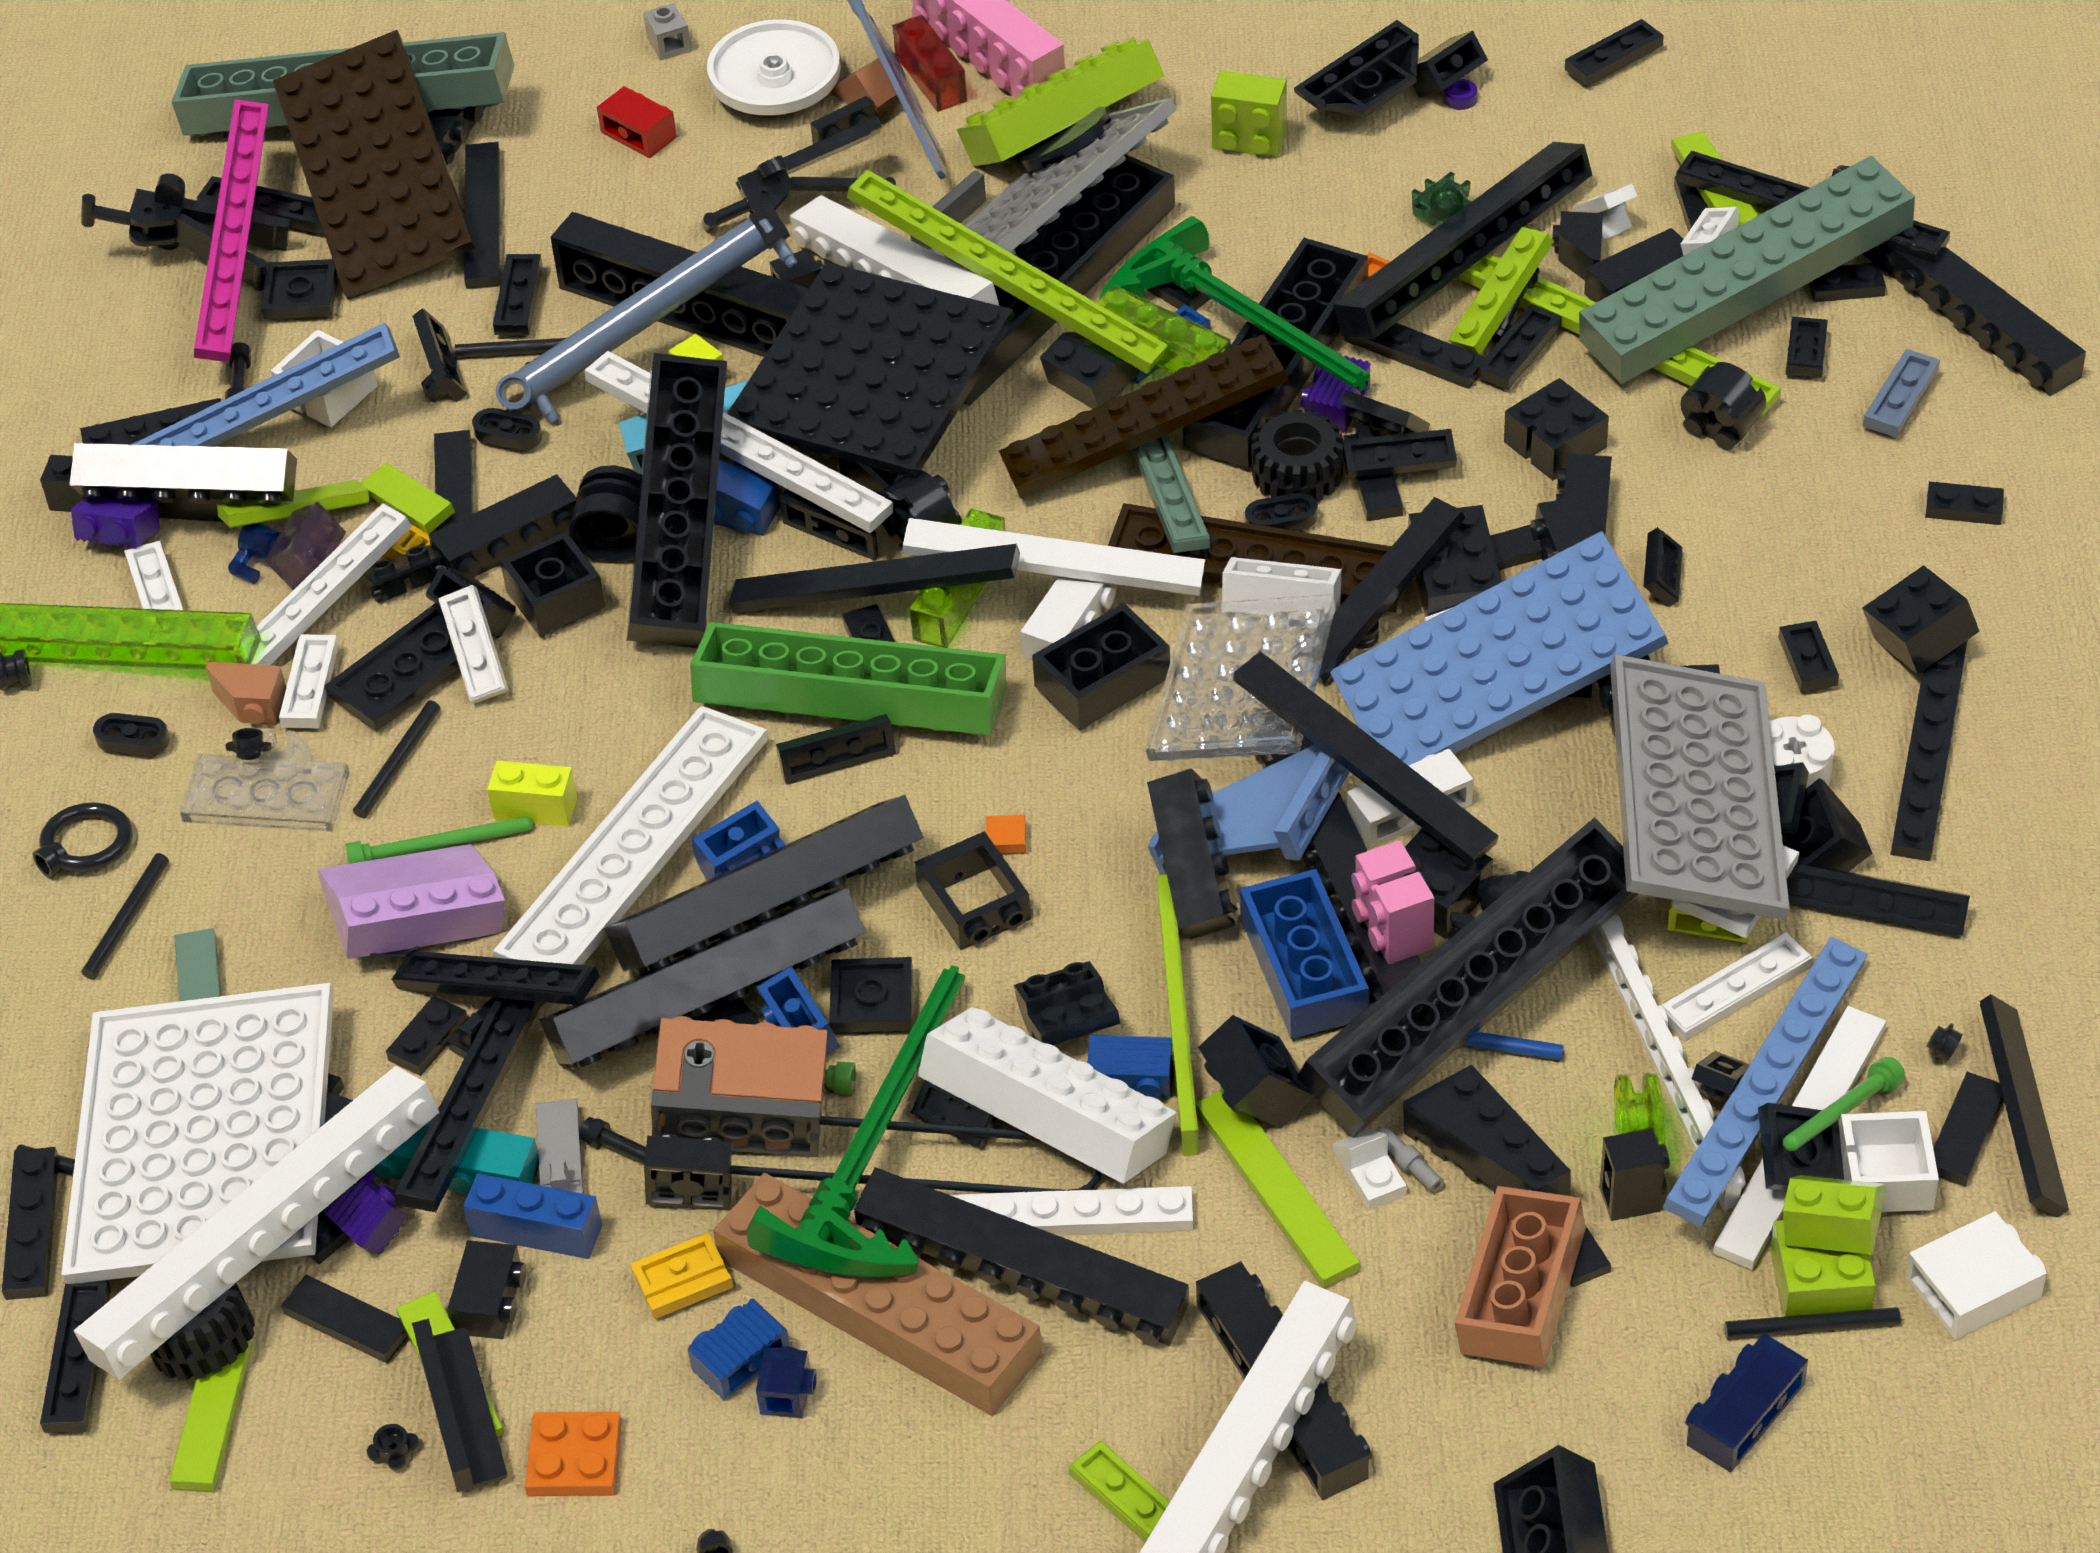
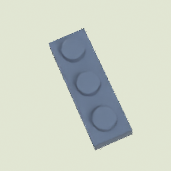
M1906 349L1864 415L1863 427L1897 438L1939 371L1940 360Z

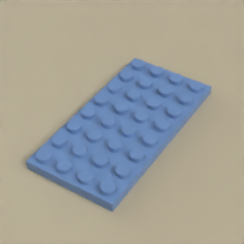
M1600 531L1334 668L1330 673L1358 727L1409 766L1428 755H1435L1449 748L1454 754L1611 674L1610 665L1615 654L1640 659L1669 643L1665 633L1604 533Z

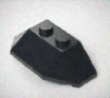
M1396 20L1294 87V92L1317 109L1343 116H1367L1417 82L1419 34Z

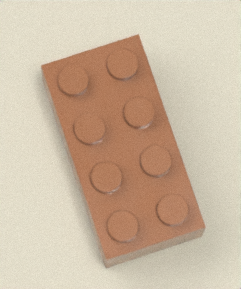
M1497 1186L1455 1320L1461 1354L1541 1367L1546 1366L1586 1230L1580 1197Z

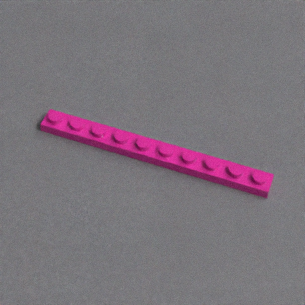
M234 100L194 346V358L222 362L230 361L269 104Z

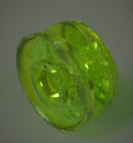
M1643 1072L1640 1092H1634L1629 1075H1616L1614 1079V1114L1617 1135L1653 1128L1658 1143L1666 1145L1664 1107L1657 1074L1655 1072Z

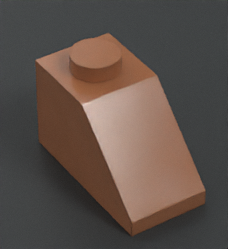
M879 58L838 82L831 90L832 95L847 105L867 96L874 102V109L877 114L894 105L895 103L892 98L897 95Z
M207 661L206 670L213 693L239 722L277 725L286 691L281 666Z

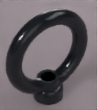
M90 802L67 807L51 817L43 827L39 838L40 848L32 854L34 862L38 869L48 878L59 873L61 869L74 872L100 869L115 862L126 852L133 838V827L123 811L108 804ZM84 818L105 819L113 823L117 828V837L114 842L106 849L92 855H68L64 847L55 842L58 832L63 827Z

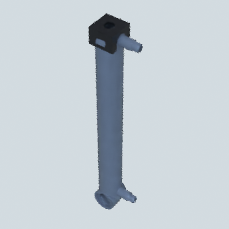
M770 202L750 214L747 220L513 374L504 376L496 386L498 402L512 412L525 411L534 402L543 417L550 424H554L559 421V416L546 394L590 366L607 351H613L768 248L769 250L774 248L787 267L791 268L796 265L797 260L793 255V251L785 241V239L790 237L789 231ZM513 384H520L524 388V396L518 402H509L506 397L507 389Z

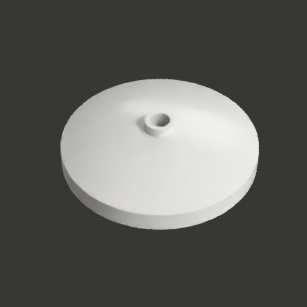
M784 19L759 21L730 32L714 46L707 61L709 85L715 96L735 110L755 115H782L805 109L817 103L834 88L841 70L838 48L827 33L804 22Z

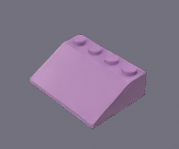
M472 844L318 869V876L347 959L369 956L370 953L381 954L410 949L416 946L422 947L502 933L505 903L495 873Z

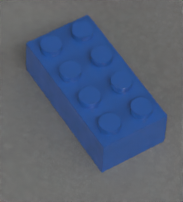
M1316 869L1240 888L1241 922L1291 1039L1349 1024L1369 1007L1368 985Z

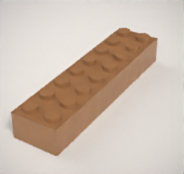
M765 1172L713 1229L716 1248L725 1264L992 1417L1042 1357L1039 1325L917 1258L919 1264L915 1274L890 1277H861L841 1275L802 1266L750 1248L747 1242V1228L760 1206L793 1228H796L812 1199ZM848 1219L847 1222L867 1238L874 1237V1233ZM889 1242L892 1248H898L896 1245Z

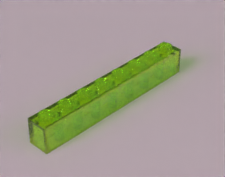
M0 603V653L8 656L13 655L16 650L25 649L29 662L206 670L207 661L251 664L261 641V636L251 613Z

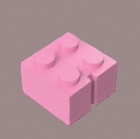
M1399 840L1355 855L1356 873L1351 875V879L1356 891V899H1353L1351 902L1352 909L1357 921L1366 924L1369 939L1376 952L1381 950L1389 965L1433 950L1434 896L1420 872L1403 877L1405 874L1414 872L1416 866L1402 842Z

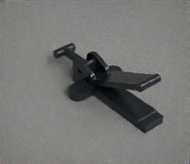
M878 116L788 156L782 157L780 155L758 165L756 170L738 177L736 186L742 196V200L713 213H706L702 221L703 229L711 231L715 226L747 212L752 214L768 202L776 210L787 198L790 190L848 192L849 187L858 178H790L789 174L864 142L869 137L879 133L882 125ZM887 177L885 179L888 182L896 185V181L894 178Z
M170 173L162 174L158 179L155 192L136 189L130 212L95 205L96 198L92 194H84L82 196L81 224L84 227L94 226L95 219L130 226L129 239L137 246H158L165 250H174L181 244L209 260L217 204L185 198V182L179 176ZM253 212L248 245L270 250L286 251L289 242L290 219ZM248 251L246 252L242 281L251 285L257 291L264 290L267 268L266 260L260 259Z

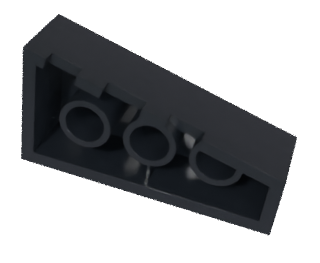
M1473 1065L1458 1071L1403 1101L1404 1134L1414 1141L1421 1139L1431 1146L1432 1153L1443 1160L1448 1157L1463 1167L1465 1175L1474 1181L1482 1180L1493 1187L1494 1194L1497 1186L1571 1196V1170Z

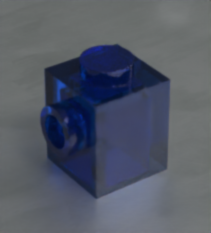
M789 1346L781 1348L765 1347L756 1387L760 1415L803 1419L807 1395H814L817 1384V1370L810 1368L808 1351L798 1350Z

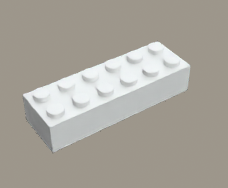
M971 1007L929 1032L926 1036L918 1072L919 1077L1123 1184L1167 1153L1177 1115L1176 1111L1164 1106L1156 1098L1145 1096L1129 1088L1125 1082L1112 1079L1094 1070L1090 1064L1077 1061L1059 1052L1055 1046L1042 1043L1026 1035L1022 1029L1009 1026L991 1017V1014L985 1010Z

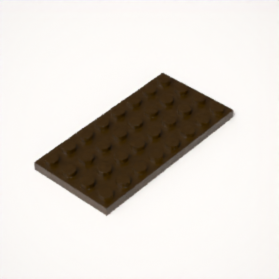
M398 30L273 80L343 292L348 300L476 248Z

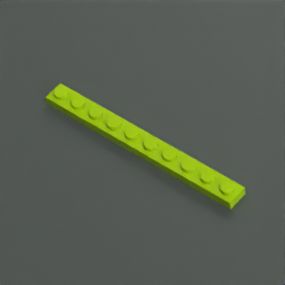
M867 169L849 187L846 197L977 275L993 282L996 286L1146 374L1165 355L1168 346L1166 343Z
M1488 253L1460 274L1459 279L1481 289L1500 261V258ZM1539 277L1535 287L1527 289L1519 307L1526 310L1530 304L1558 314L1562 316V327L1580 335L1579 312L1596 302ZM1691 346L1652 368L1691 386L1708 365L1713 367L1717 362L1725 361ZM1747 372L1753 378L1750 384L1756 391L1761 387L1766 397V409L1759 417L1762 418L1780 399L1781 387Z

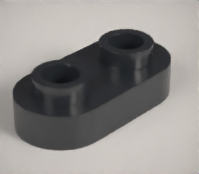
M487 408L476 413L472 419L474 435L479 441L516 450H529L536 447L542 440L540 422L530 415L498 408Z
M1293 493L1255 500L1245 509V523L1294 531L1311 527L1318 518L1317 501L1311 495L1305 493Z
M109 713L100 717L93 726L97 745L106 751L150 756L163 751L170 741L166 724L161 719L155 717Z

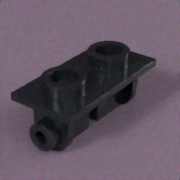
M431 545L415 546L407 550L403 556L393 560L383 559L374 563L363 576L373 585L370 587V591L374 600L382 599L386 601L407 592L403 579L409 577L414 589L432 582L439 568L442 567L439 561L442 558Z

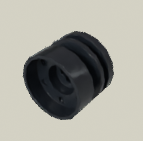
M610 465L594 468L582 477L572 514L569 535L585 556L594 561L608 564L625 563L634 559L641 474L629 468Z

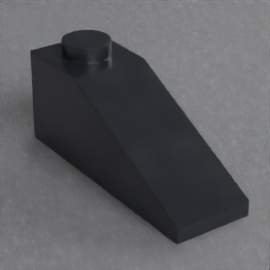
M788 489L779 497L783 524L875 561L879 557L876 530L869 533Z

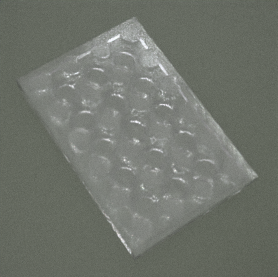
M1333 594L1187 604L1145 750L1148 760L1174 761L1179 759H1211L1214 757H1248L1251 755L1300 753L1304 736L1234 682L1233 676L1238 668L1261 651L1315 693L1336 608Z

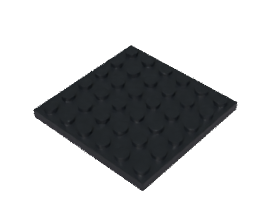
M826 262L727 414L779 442L916 479L1015 320L1013 309Z

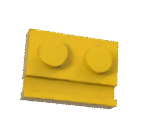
M709 1232L630 1263L632 1274L647 1305L650 1307L654 1319L733 1288L732 1278L728 1274Z

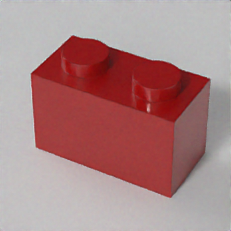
M625 86L597 106L601 133L649 159L677 137L673 111Z

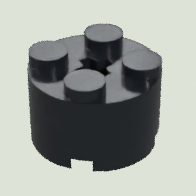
M1717 362L1713 367L1708 365L1681 398V411L1685 418L1683 426L1690 434L1694 436L1702 434L1715 440L1721 448L1731 450L1735 444L1742 440L1765 411V394L1761 387L1758 391L1755 390L1750 384L1753 378L1740 367L1727 362Z
M921 470L916 479L903 476L878 493L893 502V513L882 522L883 527L890 537L897 534L903 542L909 518L956 525L962 524V518L953 507L947 495L949 493L947 482L940 475L932 477L927 472ZM903 542L898 545V546H900L902 549H903Z

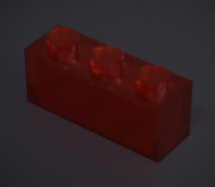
M919 15L892 25L897 58L935 110L939 112L967 102L965 70L924 16Z

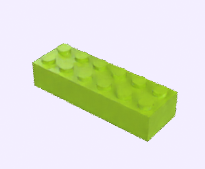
M1132 37L1122 42L1117 40L1101 48L1102 53L1095 56L1090 54L1074 62L1075 67L1068 70L1063 68L1047 76L1048 81L1041 84L1038 82L1030 84L1020 90L1021 95L1014 98L1009 96L993 104L994 109L987 112L982 110L965 118L967 124L956 130L972 165L979 166L1002 162L1079 122L1098 107L1105 108L1163 78L1165 75L1149 39L1136 42L1135 38Z

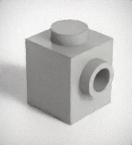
M674 3L643 12L647 39L660 61L691 51L688 26Z

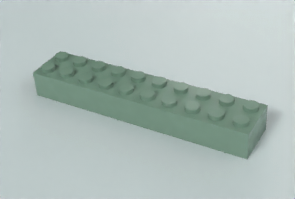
M505 32L403 42L428 113L441 109L460 110L471 106L484 105L491 107L504 103L514 69V62ZM350 48L185 65L172 99V105L183 136L194 134L204 136L213 132H229L235 99L269 104L266 129L274 126L288 125L273 80Z
M1871 155L1580 311V342L1620 384H1623L1887 241L1892 236L1898 235L1912 227L1915 196Z

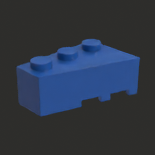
M719 459L714 524L764 536L781 507L778 484L736 461L731 465Z

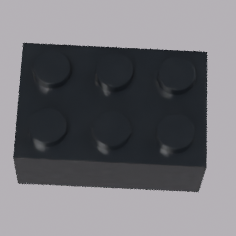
M1483 505L1458 508L1462 510L1465 520L1417 574L1416 581L1425 617L1452 608L1502 582ZM1421 512L1409 514L1408 527Z
M1125 603L1032 655L1034 686L1079 730L1171 677L1170 646Z

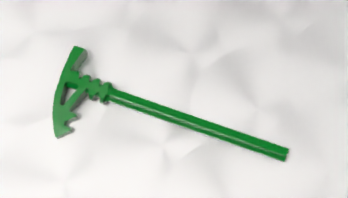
M1194 216L1177 224L1131 257L1109 280L1099 296L1102 307L1122 308L1127 307L1125 299L1144 298L1145 289L1173 282L1189 293L1194 291L1204 293L1353 389L1364 390L1366 388L1365 382L1370 379V374L1213 276L1210 265L1194 255L1208 250L1210 244L1206 226Z
M951 965L949 970L943 969L832 1179L825 1178L820 1182L816 1194L810 1200L809 1207L803 1213L801 1222L798 1223L796 1228H793L760 1206L747 1228V1242L750 1248L802 1266L841 1275L890 1277L917 1273L919 1260L907 1240H902L899 1247L894 1249L890 1246L882 1230L878 1229L873 1238H867L847 1221L850 1217V1212L858 1201L855 1187L920 1066L926 1036L929 1032L941 1026L965 980V975L958 973V967Z

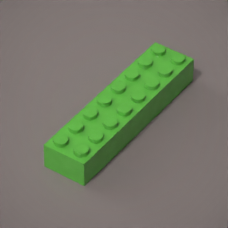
M717 622L709 623L690 663L693 702L707 703L712 706L726 705L744 707L748 710L761 709L779 711L784 714L796 713L814 715L821 718H841L855 721L869 720L887 714L891 724L897 727L911 726L929 728L934 731L964 732L970 735L982 734L991 736L1006 694V654Z

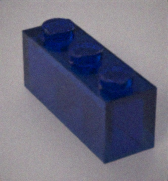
M1765 1333L1762 1334L1753 1346L1747 1344L1739 1353L1733 1370L1728 1375L1722 1373L1717 1378L1711 1389V1396L1704 1404L1696 1403L1689 1412L1685 1424L1688 1426L1686 1445L1731 1473L1805 1385L1808 1359Z

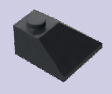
M1819 778L1808 786L1805 790L1797 833L1782 834V843L1784 846L1799 852L1798 863L1849 872L1873 854L1863 828L1825 781Z

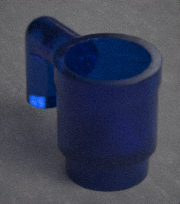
M264 523L246 525L240 532L238 538L239 550L228 565V571L240 579L256 584L260 579V571L247 566L250 559L254 557L265 563L281 566L289 560L292 554L293 541L286 537L283 532Z

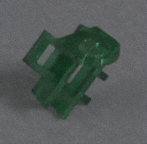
M1451 171L1437 183L1427 178L1424 181L1425 191L1420 192L1416 189L1411 191L1413 215L1432 226L1439 221L1445 222L1472 202L1467 199L1471 182L1466 180L1460 185L1454 181L1455 173Z

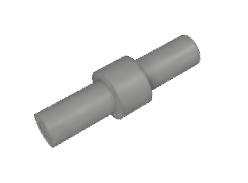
M1387 1127L1379 1131L1388 1136V1151L1395 1157L1394 1162L1406 1174H1413L1430 1191L1435 1192L1441 1188L1444 1180L1424 1162V1155L1412 1144L1406 1145Z

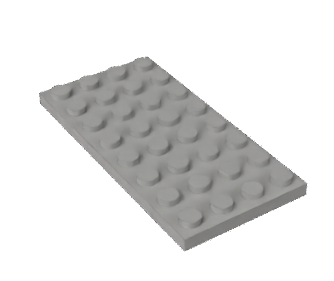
M1170 97L1110 113L1111 121L1103 125L1105 131L1094 142L1068 158L1062 157L1053 162L1045 161L1046 167L1044 169L1031 172L1026 171L963 225L1015 255L1014 249L1019 244L1022 245L1034 239L1038 235L1036 230L1041 225H1047L1060 216L1059 210L1062 207L1077 202L1082 197L1081 191L1099 183L1104 178L1103 172L1125 161L1124 154L1139 148L1147 142L1145 136L1167 125L1169 122L1167 118L1177 110L1174 102ZM934 249V250L932 251V252H934V253H936V254H938V255H940V256H942V257H944V258H946V259H948V260H950V261H952V262H954V263L960 265L959 263H957V262H955L954 260L948 258L947 256L943 255L942 253L938 252L937 250Z
M1615 654L1610 669L1626 891L1784 920L1790 908L1765 682Z

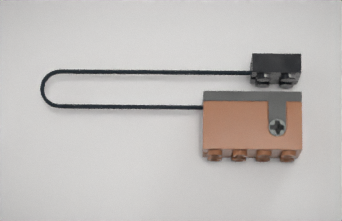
M677 1016L672 1019L661 1018L651 1101L652 1136L647 1135L644 1161L646 1204L729 1210L732 1174L761 1176L765 1172L776 1178L822 1181L825 1178L832 1179L834 1173L731 1165L732 1151L818 1157L821 1125L860 1127L863 1119L822 1116L827 1059V1030H819L808 1025L797 1028L778 1027L767 1022L755 1025L738 1024L726 1019H719L714 1022L697 1021L685 1016ZM890 1121L886 1129L1041 1141L1020 1130ZM1095 1170L1094 1177L1088 1184L1078 1189L1069 1190L913 1178L905 1179L932 1189L981 1193L1093 1190L1098 1184L1102 1172ZM862 1175L858 1184H867L871 1175Z

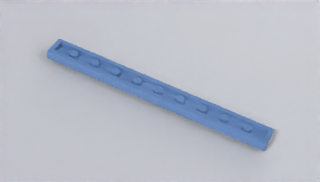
M1834 937L1829 938L1670 1191L1663 1209L1700 1228L1703 1227L1760 1134L1758 1107L1766 1103L1778 1104L1862 969L1868 954Z

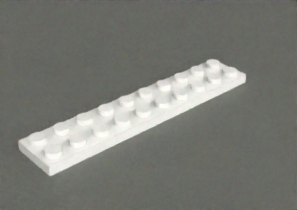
M700 706L493 950L494 958L583 965L607 936L604 927L618 922L768 741L767 729Z

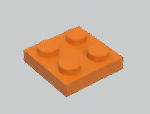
M620 1411L533 1412L525 1481L527 1497L615 1496L622 1424Z

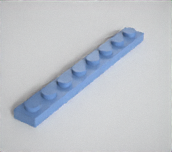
M386 323L376 326L131 445L214 447L400 358L391 330Z

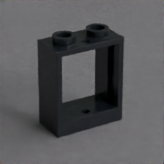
M985 831L914 862L918 889L960 950L974 944H980L994 935L1016 928L1023 922L1031 919L1029 893ZM989 869L1007 895L962 915L945 888Z

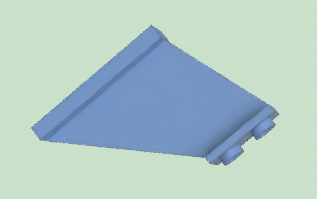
M1313 745L1214 792L1213 801L1209 802L1211 815H1215L1221 830V838H1217L1219 852L1222 851L1224 855L1281 848L1285 859L1300 860L1350 771L1318 746ZM1157 831L1152 836L1148 849L1159 874L1164 875L1167 873Z

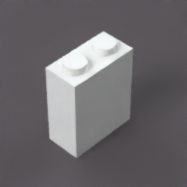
M1994 1211L1910 1252L1905 1278L1951 1336L1957 1340L2042 1298L2047 1273L2040 1258L2034 1254L2031 1255L2021 1243L2015 1228L2008 1223L2006 1224L1997 1212Z

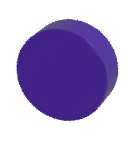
M1459 79L1444 89V103L1456 110H1465L1473 107L1477 102V86L1469 80Z

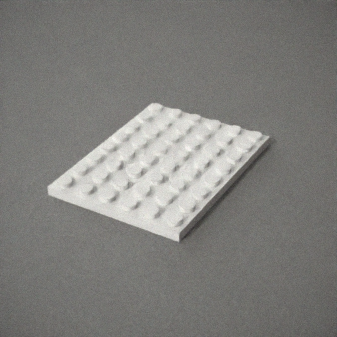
M330 983L93 1012L61 1273L65 1284L142 1275L325 1124L334 991ZM318 1214L262 1261L315 1255Z

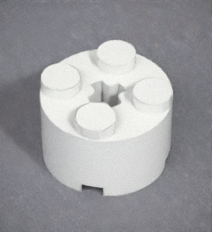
M1809 714L1801 717L1791 716L1769 720L1774 766L1803 762L1809 771L1806 788L1819 778L1829 786L1835 746L1832 736L1821 725L1819 718Z

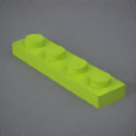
M1521 227L1449 337L1448 341L1451 344L1481 355L1554 243V240L1548 233Z

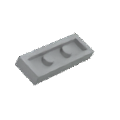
M577 1098L536 1103L540 1186L584 1194Z

